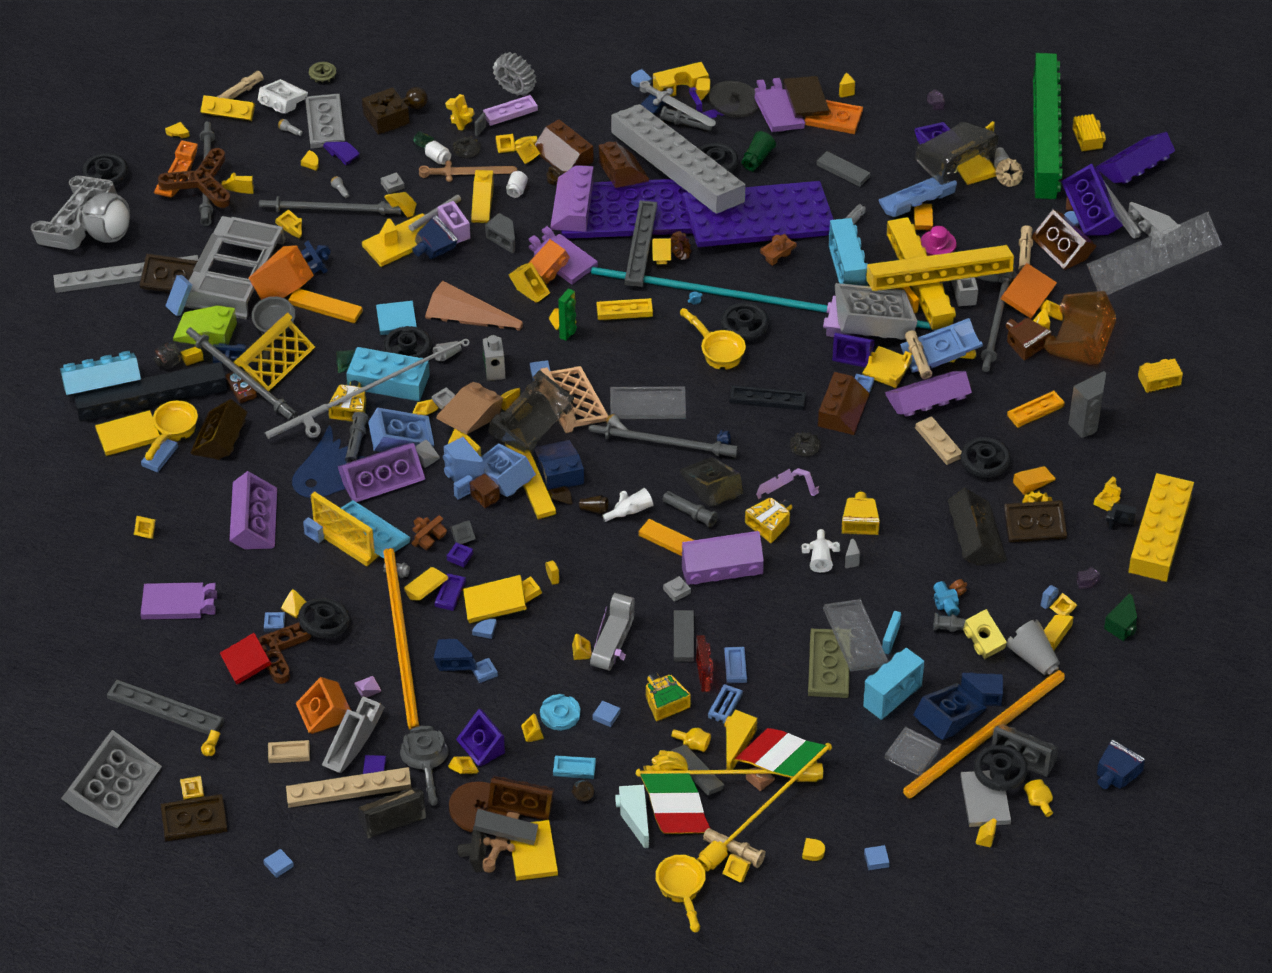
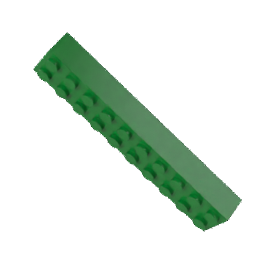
M1036 53L1033 74L1035 198L1056 199L1057 192L1061 190V181L1058 180L1062 179V169L1060 168L1062 167V156H1059L1062 153V144H1059L1061 143L1062 132H1058L1059 130L1061 131V120H1058L1061 118V108H1058L1061 104V96H1058L1060 95L1061 85L1058 84L1060 83V73H1057V71H1060V61H1057V54Z

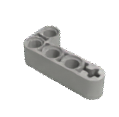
M614 593L610 604V616L591 655V666L611 670L614 664L616 649H621L634 619L635 599L633 597Z

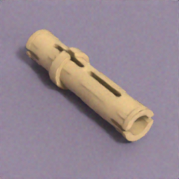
M256 71L249 77L242 78L241 82L217 97L234 99L244 91L251 90L252 86L264 79L260 71Z
M1023 226L1021 228L1019 271L1022 270L1026 263L1030 265L1031 247L1033 246V229L1030 226Z
M908 331L905 334V338L909 344V352L913 354L921 378L928 379L932 376V371L924 355V347L919 342L916 331Z

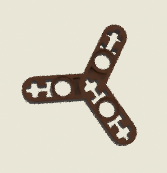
M221 148L211 149L196 171L160 174L158 177L159 188L162 190L199 188L217 207L224 208L229 206V192L214 179L225 162L224 150ZM207 166H212V167H214V168H213V169H206L205 167H207ZM188 179L186 182H181L180 180ZM214 187L216 190L210 191L208 188Z

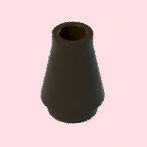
M603 495L581 498L579 501L580 510L599 514L608 512V497Z

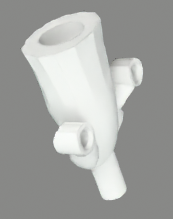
M645 488L629 497L626 491L620 492L619 502L615 505L614 510L602 516L605 522L615 517H625L628 514H634L653 506V501Z
M822 529L817 531V539L815 541L802 545V553H809L813 549L809 566L815 572L831 570L833 563L830 548L833 552L840 551V544L826 540L825 531Z

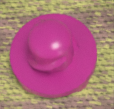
M935 226L921 237V245L925 247L927 256L953 253L956 249V240L945 227Z

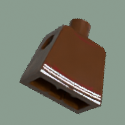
M1025 318L1019 323L1010 319L1006 323L1005 327L1008 329L1007 342L1024 361L1050 344L1051 331L1029 318Z

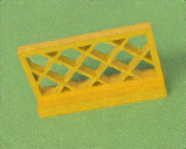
M288 312L234 361L238 367L241 366L267 391L272 389L315 348L291 321L292 316ZM287 327L294 332V338L286 337L285 329ZM274 340H282V349L274 348ZM286 341H294V350L286 349ZM298 342H303L308 349L306 351H299ZM262 351H270V360L262 359ZM274 352H282L283 361L274 360ZM286 353L294 354L295 361L287 362ZM250 362H258V371L252 370L248 364ZM262 363H269L271 365V372L262 371ZM274 364L283 365V373H275ZM263 375L271 376V384L269 386L264 383Z
M313 492L311 494L313 520L323 526L324 539L365 566L372 563L379 556L375 553L373 529L318 493Z

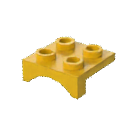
M878 346L875 352H871L868 364L862 375L873 377L878 382L897 388L912 362V353L905 351L904 355Z

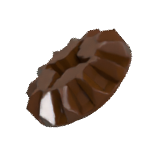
M678 231L674 232L671 236V249L678 259L685 260L689 258L691 245L688 242L689 239L686 238V234Z

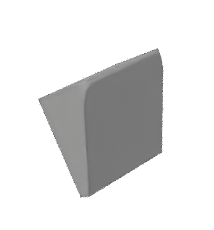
M851 539L846 553L845 568L859 566L860 552L854 539Z

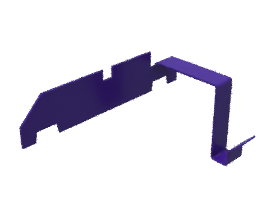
M695 87L689 88V93L696 103V110L709 118L737 112L740 107L736 103L735 106L730 107L728 105L702 112V102L695 92L697 89Z

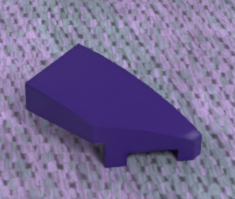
M325 142L323 144V147L331 156L336 155L345 166L360 154L348 142Z

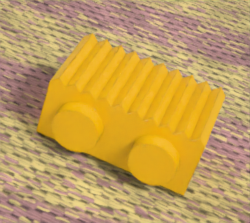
M1094 114L1082 115L1081 117L1075 116L1072 129L1081 151L1102 149L1106 137L1105 133L1100 130V121L1095 119Z
M1163 359L1160 362L1145 363L1139 366L1138 377L1147 393L1181 385L1183 373L1175 359Z

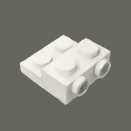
M280 79L260 87L258 101L263 105L273 107L275 111L288 113L296 108V103L305 100L308 92Z

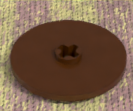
M487 782L463 784L452 793L449 800V813L453 821L462 829L472 833L485 834L484 832L473 830L478 809L506 816L508 812L487 808L490 783Z

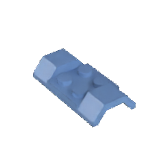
M937 175L881 198L879 203L887 215L897 217L909 212L911 206H920L926 200L940 199L955 193L957 182L954 180L945 184L941 176Z
M969 318L918 337L919 342L924 347L923 352L931 368L965 356L966 352L983 346L982 341L979 342ZM908 342L900 344L903 354L905 351L909 352ZM913 354L912 362L909 366L912 373L919 371Z

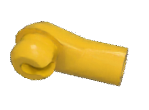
M527 136L516 140L514 143L516 146L515 150L529 139L535 145L537 136Z
M215 730L210 731L206 742L201 747V752L204 756L214 755L215 746L221 733Z

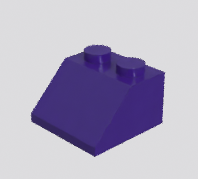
M835 333L832 361L866 368L869 356H871V352H874V340Z

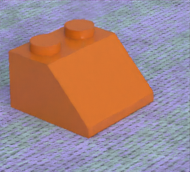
M320 677L296 702L310 734L339 725L347 709L350 710L339 683Z

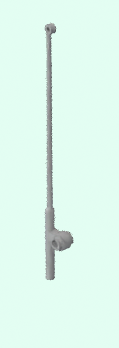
M463 339L329 404H323L265 432L266 437L270 439L304 423L306 435L309 438H316L320 434L321 428L314 422V417L461 344L466 347L469 345V340ZM310 428H314L316 432L312 433Z

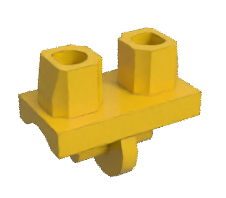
M459 94L456 98H450L445 103L446 108L452 110L453 114L450 119L452 123L457 125L458 130H463L465 125L472 122L471 117L475 112L473 108H468L464 95Z

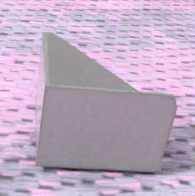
M424 440L415 446L420 464L424 468L440 459V456L429 441Z

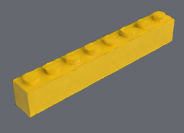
M908 217L887 221V236L899 260L927 256L925 247L921 245L920 236L916 235L915 226L911 224ZM935 282L911 286L919 298V304L932 330L953 324V318L956 317L955 309L951 307L949 296L945 295L942 283Z
M1007 245L867 264V282L872 291L1013 272L1014 255Z

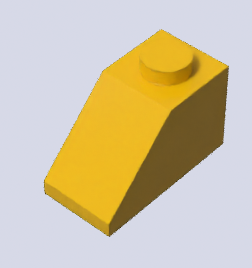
M652 239V257L656 264H667V260H671V239Z
M532 262L521 265L509 274L517 290L535 303L550 294Z

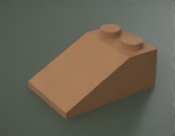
M472 382L463 387L437 415V419L467 435L499 417L503 397L497 395L494 391L482 387L479 383Z

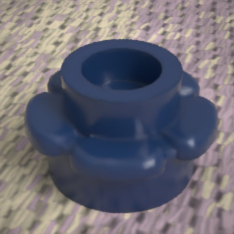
M721 430L720 434H717V441H721L722 444L731 445L730 432Z

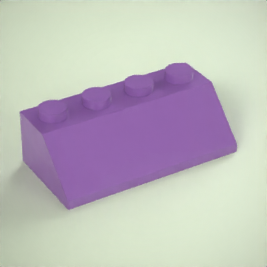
M574 166L558 177L551 230L587 231L594 182L592 166Z
M952 371L885 393L897 414H904L906 417L916 414L915 410L921 409V411L932 409V405L935 404L939 406L949 403V400L954 398L955 401L965 399L966 395L972 392L966 371Z
M414 443L404 444L338 466L343 485L351 500L355 502L425 480Z
M249 471L233 482L230 541L243 549H271L275 547L277 488Z
M759 531L682 542V570L687 585L763 574L764 561Z

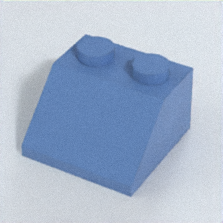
M464 437L444 446V472L448 478L457 482L467 475H470L474 480L484 474V460Z

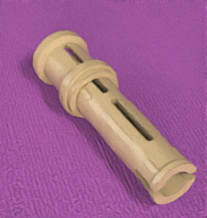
M708 828L703 836V840L709 843L712 841L724 843L729 838L711 828ZM733 839L726 845L727 851L751 862L756 868L760 867L764 860L765 851H759L750 847V844L747 842L740 843Z

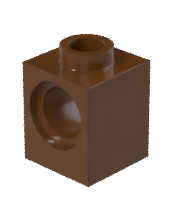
M484 473L470 482V495L486 508L500 499L499 486Z

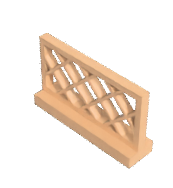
M581 366L556 371H549L548 367L541 368L538 383L565 433L573 432L574 427L606 421L608 414ZM578 373L580 378L577 379L570 375ZM554 377H560L563 381H557ZM566 381H570L572 383H575V386L572 387L565 383ZM580 385L582 387H585L587 391H582L580 389H577V387ZM563 388L567 391H570V394L567 395L565 393H562L560 390ZM575 393L577 395L582 396V398L580 400L575 397H572V395ZM587 398L594 401V403L592 405L590 403L585 402L584 400ZM568 401H570L578 405L575 408L568 405L567 403ZM580 406H583L590 410L587 413L585 411L580 410L579 408ZM592 411H595L600 413L601 416H595L591 413ZM575 414H578L585 418L576 420Z

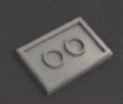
M990 770L983 771L988 778L992 779L990 777ZM974 771L961 772L960 777L969 827L982 826L993 818L997 820L996 825L1011 824L1006 791H996L984 786L976 778Z

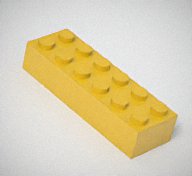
M1156 473L1131 555L1129 573L1167 582L1192 497L1194 482Z

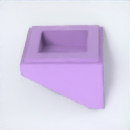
M373 676L355 682L361 697L367 698L381 692Z

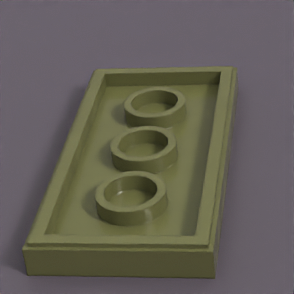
M811 629L808 696L848 698L850 630Z

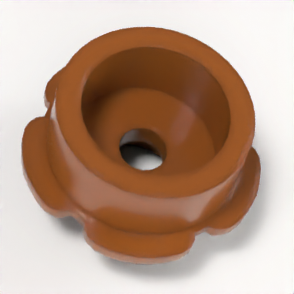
M958 579L949 586V589H955L959 597L967 591L965 587L968 584L967 582L964 583L962 579Z

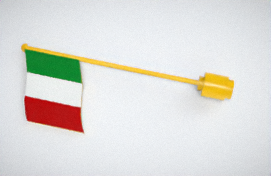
M767 728L734 759L735 761L749 763L773 774L792 779L724 843L712 841L699 854L697 860L702 864L705 871L713 870L728 856L726 845L827 750H831L832 745L830 743L825 745L803 740L781 730Z
M816 761L797 779V782H817L818 779H822V763H817ZM636 770V775L641 777L648 791L656 822L663 834L705 833L710 828L704 815L699 793L690 774H773L766 770Z

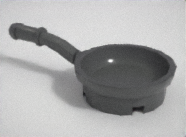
M277 296L267 297L260 300L254 306L252 322L263 335L287 312L292 316L291 321L294 322L295 309L285 298ZM287 327L285 332L288 333L291 329ZM262 351V359H268L270 351Z
M418 726L411 729L407 736H404V741L400 748V756L408 766L425 770L428 802L430 805L435 806L438 803V798L436 796L432 769L445 761L448 756L449 747L439 730L437 732L431 726Z

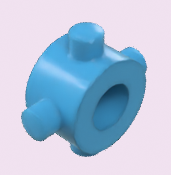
M691 292L688 302L692 304L700 303L703 296L702 293Z

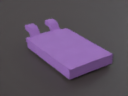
M773 78L774 86L767 90L764 80H757L758 88H755L754 98L770 130L777 132L803 129L805 122L802 117L795 118L786 90L782 89L780 78Z
M548 226L542 229V233L545 234L542 237L544 241L542 244L535 235L529 238V242L532 243L529 249L534 252V256L549 239L566 250L570 259L557 274L571 285L588 274L592 267L598 266V261L561 234L555 236Z
M203 583L144 584L141 619L201 618L202 613L214 615L216 612L214 599H217L216 583H209L205 587Z

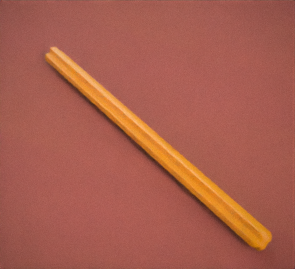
M389 548L383 552L408 728L411 730L419 726L395 552L393 548Z
M1060 670L1055 671L903 789V794L907 798L915 796L993 735L995 726L1008 724L1065 679V674Z

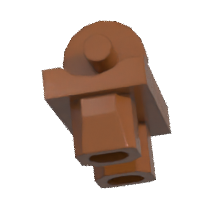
M776 234L772 237L771 243L760 249V253L766 257V261L770 265H775L780 257L790 255L791 250L796 248L797 243L791 241L785 234L781 236Z
M439 515L430 522L427 517L425 519L417 517L414 520L415 527L413 528V531L417 534L414 536L415 540L411 544L414 547L420 545L427 551L435 542L430 537L431 534L441 539L447 532V529L441 524L443 518Z

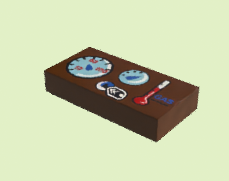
M234 372L225 375L228 386L240 404L257 398L256 391Z

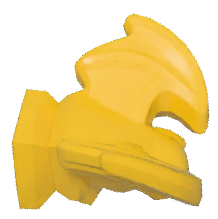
M660 750L659 755L652 758V766H643L644 771L688 770L687 761L681 754Z

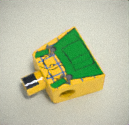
M652 673L648 676L647 680L649 683L646 685V699L656 721L690 708V693L672 675L660 678L658 673Z

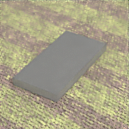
M340 94L305 97L310 147L321 148L325 142H345Z

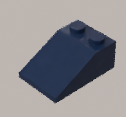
M570 440L533 447V452L547 491L563 486L571 487L584 484V468L579 454Z
M956 683L923 696L913 716L922 725L928 727L936 737L944 740L958 733L982 714L987 707Z

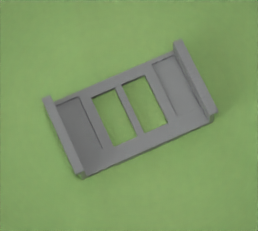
M222 216L193 269L189 282L193 285L185 307L197 310L217 305L235 308L236 318L247 319L249 315L247 303L254 291L250 280L211 272L209 269L214 260L253 267L252 275L269 260L276 244H284L286 238L284 237L283 227L236 217ZM223 242L262 250L257 262L218 254Z

